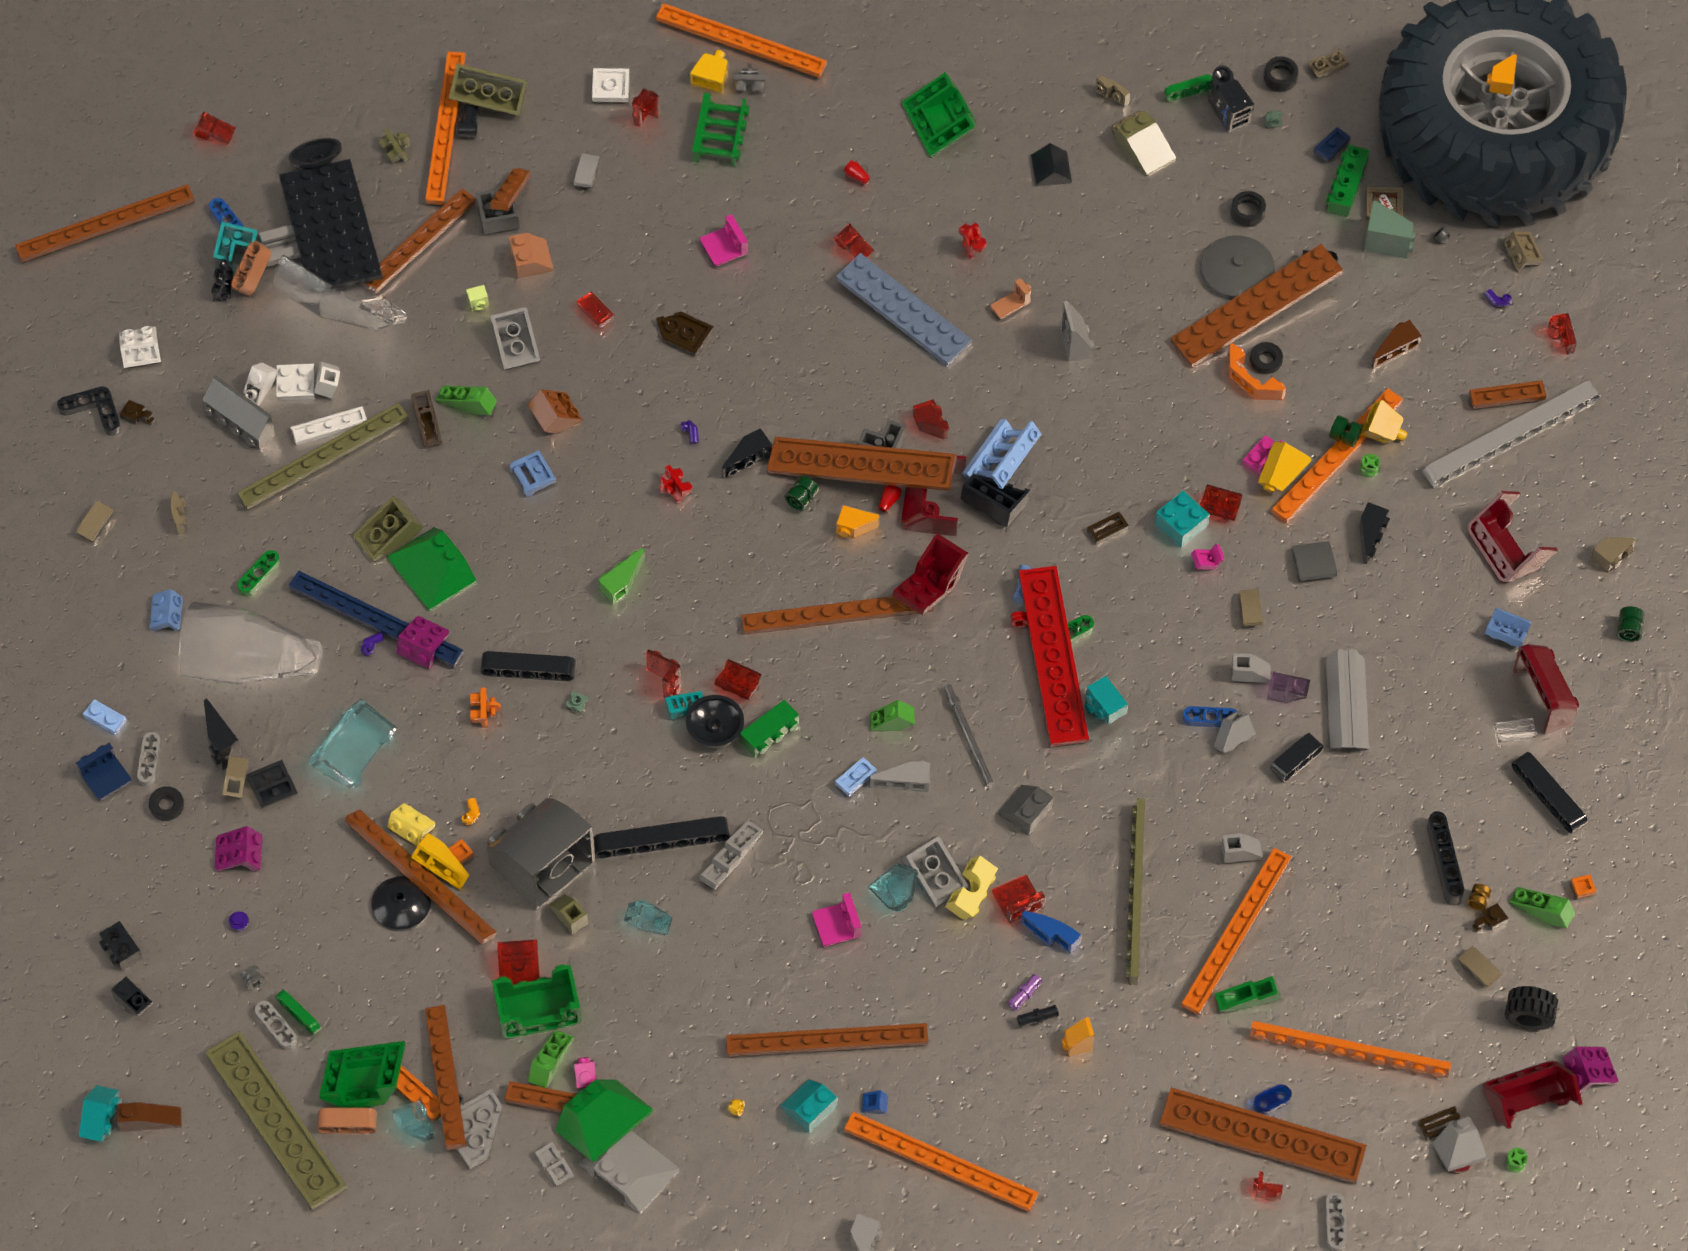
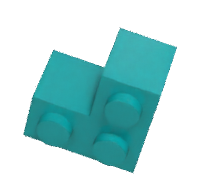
M221 222L213 260L221 261V259L226 257L227 253H230L228 263L232 264L235 248L247 249L251 242L256 241L258 230Z
M1107 676L1087 686L1084 706L1086 711L1090 715L1092 714L1095 719L1100 717L1107 724H1110L1127 714L1128 703Z
M96 1085L84 1098L79 1137L102 1142L107 1136H110L112 1131L110 1119L117 1110V1104H121V1098H119L120 1090Z

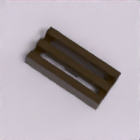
M1117 512L1087 527V532L1091 534L1090 537L1098 545L1128 530L1129 525L1121 513ZM1119 519V521H1117V522H1115V523H1113V524H1109V523H1111V522H1113V521ZM1105 526V528H1103V529H1101V530H1099V531H1097V532H1094L1095 530H1097V529H1099V528Z
M1455 1106L1418 1121L1426 1140L1439 1136L1447 1126L1428 1133V1130L1460 1119V1114L1457 1113ZM1448 1115H1451V1116H1449V1117H1447V1118H1444V1119H1442V1120H1439V1121H1437V1122H1434V1123H1432V1124H1429V1125H1427V1126H1424V1125H1426V1124H1428V1123H1431V1122H1433V1121H1436V1120H1438V1119H1441V1118H1443V1117H1446V1116H1448Z

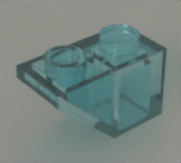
M644 899L628 904L624 921L638 930L668 935L673 917Z
M420 1100L392 1111L400 1131L423 1142L434 1139L433 1127L428 1123L426 1108L421 1104Z

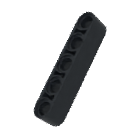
M486 651L482 653L480 673L491 677L572 681L575 675L576 660L569 656Z
M1526 752L1511 763L1514 772L1567 832L1573 833L1588 823L1585 813L1530 752Z
M1435 811L1429 816L1427 831L1445 901L1450 905H1458L1463 898L1464 884L1447 818L1444 813ZM1433 822H1438L1441 825H1435ZM1443 856L1448 857L1449 860H1445V859H1443L1442 857H1443ZM1446 874H1451L1454 877H1448ZM1451 892H1457L1459 895H1453Z

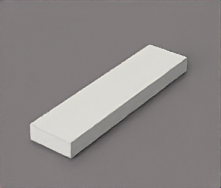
M361 406L290 428L297 446L348 431L366 421L367 418Z

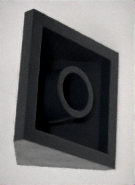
M1049 143L1031 155L1036 187L1072 183L1067 151Z

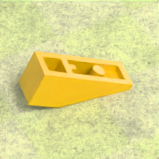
M430 833L426 834L411 856L412 859L459 890L462 889L469 877L468 872L445 843Z

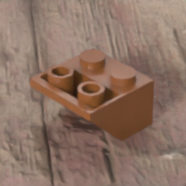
M541 389L528 403L544 432L559 433L582 422L578 409L574 407L570 396L566 392Z

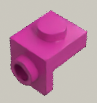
M1215 544L1210 550L1194 549L1191 553L1196 569L1216 570L1224 561V555L1219 544Z
M589 1057L578 1058V1062H574L577 1089L587 1087L596 1079L594 1060H590Z

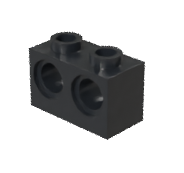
M120 921L99 933L101 938L99 944L104 952L108 951L111 954L109 958L115 967L119 966L123 971L143 959L140 949ZM112 938H118L114 942L110 941ZM122 953H128L126 956H120Z

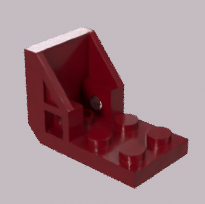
M936 534L919 559L914 573L893 590L892 596L923 616L955 588L969 553L940 534Z

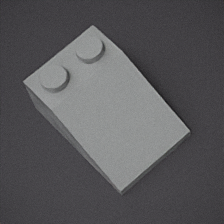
M1065 300L1063 301L1061 335L1068 360L1070 362L1091 358V350H1094L1093 340L1088 337L1090 334L1089 326L1084 323V319L1079 312Z
M527 307L490 316L504 370L540 361Z
M939 836L930 838L901 857L910 874L935 907L949 900L954 890L969 887Z

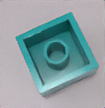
M1183 490L1156 512L1155 524L1182 548L1208 526L1210 514Z

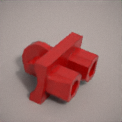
M965 223L958 229L959 234L963 236L962 246L966 249L969 258L972 259L976 252H982L987 246L986 239L982 238L977 223L971 226Z
M671 465L665 466V472L660 479L659 490L661 493L668 492L669 495L672 494L676 502L680 503L683 501L684 496L691 493L693 487L690 482L682 483L683 472L680 468L673 469Z

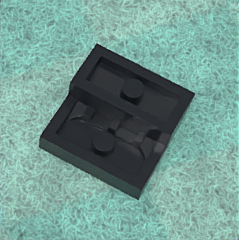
M283 760L246 774L261 809L298 794Z

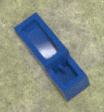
M1026 911L1021 913V923L1048 946L1056 942L1071 954L1081 944L1082 935L1063 922L1038 913Z

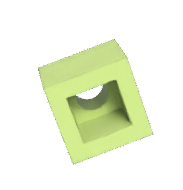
M484 285L466 289L471 311L489 307L488 295Z

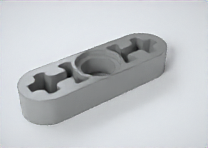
M156 732L146 733L142 740L137 772L138 781L142 786H151L156 780L161 750V739ZM151 739H155V742H153V745H152L153 750L150 749V745H149V742H151ZM148 755L155 757L151 763H146L144 758ZM146 769H149L148 771L150 776H148L147 779H144V776L146 775Z
M259 1002L255 1007L258 1020L282 1049H294L297 1045V1037L294 1031L270 1002ZM261 1009L268 1010L269 1019L265 1013H261ZM275 1021L282 1024L278 1030H273L270 1027ZM285 1033L288 1039L291 1038L292 1042H285L282 1034Z
M1331 1193L1327 1196L1325 1202L1327 1247L1331 1251H1342L1346 1244L1345 1202L1341 1194ZM1333 1199L1338 1203L1337 1212H1333ZM1338 1218L1341 1221V1225L1334 1227L1330 1224V1220ZM1335 1233H1338L1339 1245H1335V1242H1333Z

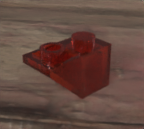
M934 399L914 405L912 416L919 431L943 440L947 439L949 425L946 420H943L941 407L936 405Z

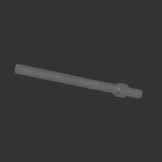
M951 684L946 685L944 689L949 698L950 708L956 714L986 785L991 786L994 784L993 779L961 709L960 699L955 695Z

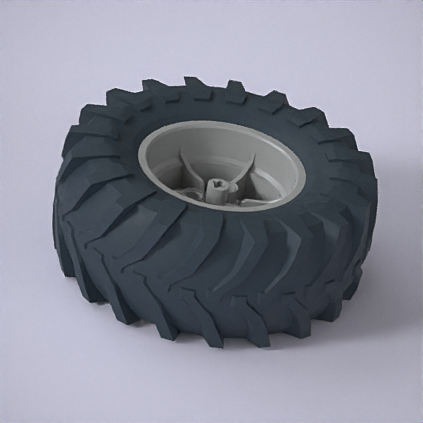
M1455 0L1442 7L1431 1L1424 5L1423 9L1427 16L1417 24L1407 23L1401 31V36L1404 39L1396 50H1392L1389 53L1386 62L1388 67H1386L1379 97L1380 136L1386 156H1392L1393 166L1403 184L1413 181L1422 201L1429 206L1439 199L1443 200L1448 211L1456 219L1463 221L1468 211L1481 214L1485 222L1493 227L1500 226L1501 216L1518 215L1525 225L1535 224L1533 213L1551 209L1560 215L1567 211L1563 203L1575 194L1586 197L1593 190L1591 181L1599 172L1606 171L1612 160L1610 156L1619 142L1624 122L1627 96L1624 66L1619 65V56L1611 37L1601 38L1600 29L1595 18L1588 12L1576 18L1568 0H1552L1551 2L1545 0ZM1513 54L1517 55L1511 95L1489 92L1490 85L1486 83L1488 73L1492 74L1493 66ZM1461 92L1475 103L1460 106L1456 102V95ZM1545 109L1547 117L1539 122L1526 113Z

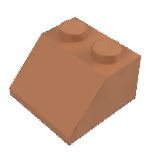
M529 233L509 236L510 250L518 278L554 271L546 239Z

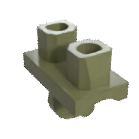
M389 128L385 129L386 135L379 142L385 150L391 146L394 147L387 153L393 163L401 158L404 161L408 160L409 157L402 146L405 148L410 146V135L398 132V137L396 138Z

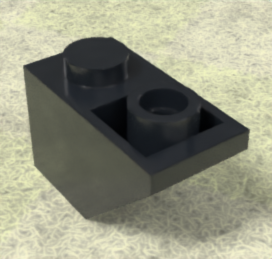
M124 977L111 989L114 1000L128 1013L135 1016L141 1015L153 1004L127 977Z

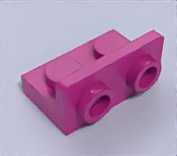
M1265 435L1247 454L1242 463L1261 475L1275 441Z

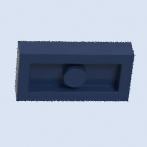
M1336 127L1314 148L1313 153L1325 162H1328L1350 142L1351 136Z

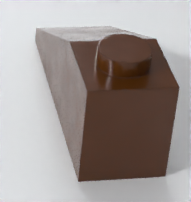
M1411 320L1400 322L1393 328L1373 356L1371 365L1373 369L1420 346L1422 335Z
M140 1102L117 1104V1123L120 1132L182 1127L181 1107Z

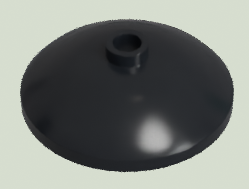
M320 138L308 141L296 147L289 154V162L292 166L299 169H316L328 165L340 155L342 151L341 142L333 138Z
M708 695L698 699L691 705L686 715V728L691 738L698 744L709 748H721L730 745L740 736V732L743 731L744 715L740 706L734 700L722 695Z
M397 876L387 879L377 887L372 896L371 908L375 919L383 927L393 931H407L419 926L427 918L431 908V899L406 876Z

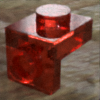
M1259 1171L1258 1178L1254 1177L1253 1190H1257V1198L1276 1201L1281 1200L1283 1185L1263 1183V1172Z

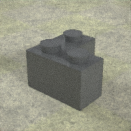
M494 189L476 193L484 235L520 228L515 201L508 211L491 209L490 202L495 196Z
M888 420L882 434L864 429L857 444L901 448L906 437V425Z

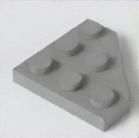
M492 1089L460 1106L467 1147L457 1148L469 1169L486 1161L489 1156L502 1110V1104ZM440 1117L439 1122L442 1125V1119Z

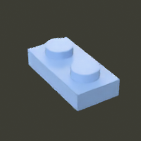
M95 699L83 713L84 718L114 735L118 733L127 721L125 716Z
M862 757L835 781V785L849 797L865 784L871 775L876 774L877 769Z

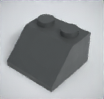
M1021 785L1000 809L998 814L1030 835L1053 808L1054 797L1038 786Z

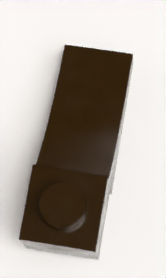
M430 390L412 393L411 399L424 448L442 444Z

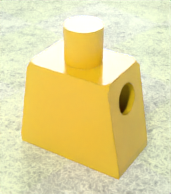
M716 50L714 55L703 54L690 73V83L723 94L728 73V60L724 59L725 53L721 50Z
M1383 400L1372 404L1361 435L1383 444H1388L1395 439L1401 442L1404 441L1407 432L1400 428L1403 417Z

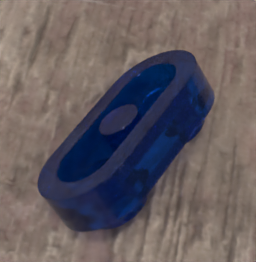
M1276 1085L1255 1097L1253 1103L1254 1110L1264 1115L1269 1114L1287 1105L1291 1100L1292 1092L1286 1085ZM1278 1095H1283L1284 1098H1283V1099H1279L1277 1096H1278ZM1264 1103L1267 1105V1107L1263 1108L1260 1106V1104Z

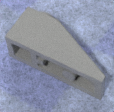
M923 760L910 761L873 774L870 777V788L929 792L931 763Z

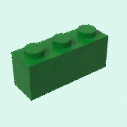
M783 700L741 731L740 742L754 757L764 754L772 744L780 742L784 735L797 729L799 726V714Z

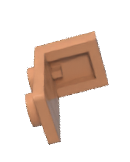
M1019 278L1014 283V292L994 302L990 308L999 319L1007 317L1031 302L1032 289L1030 285Z

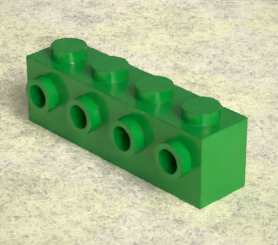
M1350 144L1347 151L1343 150L1341 156L1343 163L1337 167L1336 175L1338 177L1333 179L1331 185L1332 194L1328 193L1326 204H1329L1328 212L1349 217L1368 162L1370 150Z

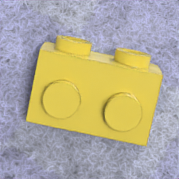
M403 803L391 812L387 828L415 846H418L423 836L434 829L436 822Z

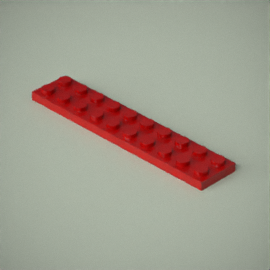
M1057 566L1019 570L1018 574L1050 747L1089 742Z

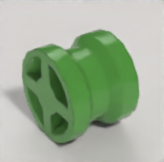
M1366 454L1362 458L1360 471L1364 476L1374 477L1378 474L1380 466L1379 457L1374 454Z
M1522 1148L1511 1149L1506 1159L1507 1168L1515 1173L1523 1171L1528 1161V1154Z

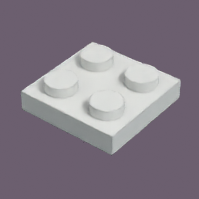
M593 68L592 102H628L629 69Z
M314 364L277 365V401L315 399Z

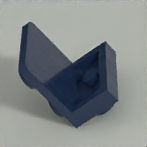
M110 743L99 746L93 753L81 757L76 762L80 776L98 800L107 798L131 783V777L116 758L114 748Z

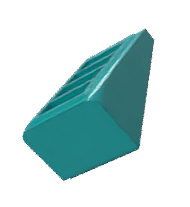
M702 691L666 697L665 706L670 719L673 720L686 716L691 707L688 701L691 700L693 704L696 698L704 697Z

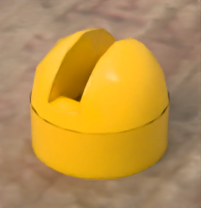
M739 1099L731 1100V1105H728L729 1112L733 1115L741 1116L745 1102Z

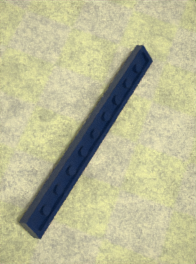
M299 570L289 584V589L381 632L398 641V636L409 625V623ZM444 641L435 650L434 659L455 668L463 656L464 650Z

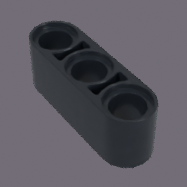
M1307 733L1275 759L1270 769L1285 782L1313 760L1322 751L1324 746L1311 733Z

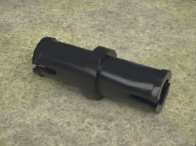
M1056 1005L1043 1009L1036 1008L1032 1012L1017 1015L1018 1025L1022 1028L1034 1023L1041 1024L1045 1020L1059 1017V1012Z

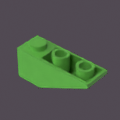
M442 386L435 400L438 403L474 415L489 416L497 403L496 398L487 387Z
M641 548L638 551L632 552L629 558L617 563L614 569L604 573L599 578V590L613 604L629 593L645 560L644 549Z
M1517 887L1509 901L1511 905L1550 925L1566 929L1575 915L1569 899Z
M555 1030L532 1062L528 1082L547 1088L554 1079L574 1037Z

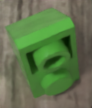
M896 700L871 712V731H902L914 725V707Z

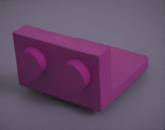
M417 616L398 636L396 653L430 669L433 665L435 650L449 636V630L421 616Z
M245 826L218 835L216 838L215 870L220 872L239 865H244L254 872L261 870L262 834L249 826Z
M1575 1047L1562 1057L1564 1066L1576 1074L1580 1094L1593 1084H1616L1618 1082L1616 1072L1605 1047Z

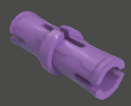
M1033 974L1024 985H1020L1016 994L1007 1002L1009 1006L1017 1011L1027 999L1033 996V992L1043 983L1042 979L1038 975Z

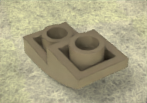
M1338 49L1326 57L1324 54L1309 62L1308 65L1317 78L1347 67L1349 61L1343 52Z
M1100 75L1096 77V90L1099 94L1103 95L1106 99L1113 96L1115 101L1120 102L1124 107L1130 103L1131 93L1125 87L1109 78Z
M175 490L171 495V511L177 533L180 535L185 533L184 525L187 524L183 516L185 515L184 507H186V503L183 497H179Z
M96 501L76 532L94 542L102 526L106 525L114 510Z
M1259 589L1240 591L1244 627L1263 625Z
M1473 946L1458 958L1460 964L1472 972L1475 979L1487 988L1502 976L1501 972Z

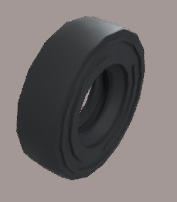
M1262 342L1255 345L1251 350V366L1259 373L1271 374L1281 367L1283 353L1276 344ZM1263 353H1269L1273 356L1274 360L1270 363H1264L1260 360L1259 356Z
M170 786L161 787L151 794L149 809L155 818L162 821H171L182 813L184 799L176 788ZM163 798H171L174 801V805L170 809L164 810L159 807V802Z

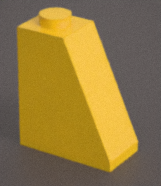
M1273 442L1257 483L1264 486L1263 489L1271 493L1283 491L1311 462L1312 458L1286 442Z

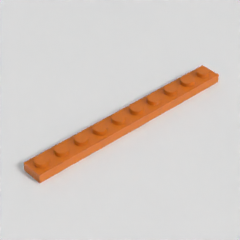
M664 3L656 15V21L818 78L821 77L827 65V60Z
M447 52L425 198L426 204L444 205L459 106V101L449 99L456 65H465L466 54L461 52Z
M1388 388L1375 402L1383 400L1395 410L1402 403L1403 398ZM1371 406L1356 421L1357 423L1364 425ZM1360 434L1354 447L1344 444L1343 440L1337 441L1272 509V513L1287 523L1368 437Z
M1276 848L1272 850L1184 998L1182 1007L1200 1015L1291 861L1292 856Z
M1252 1021L1250 1036L1257 1040L1266 1039L1277 1044H1290L1300 1049H1313L1318 1053H1333L1337 1057L1347 1056L1357 1061H1371L1376 1065H1390L1399 1070L1409 1069L1418 1074L1428 1073L1437 1078H1448L1451 1068V1062Z
M852 1112L844 1128L846 1133L1029 1213L1038 1197L1039 1192L856 1112Z

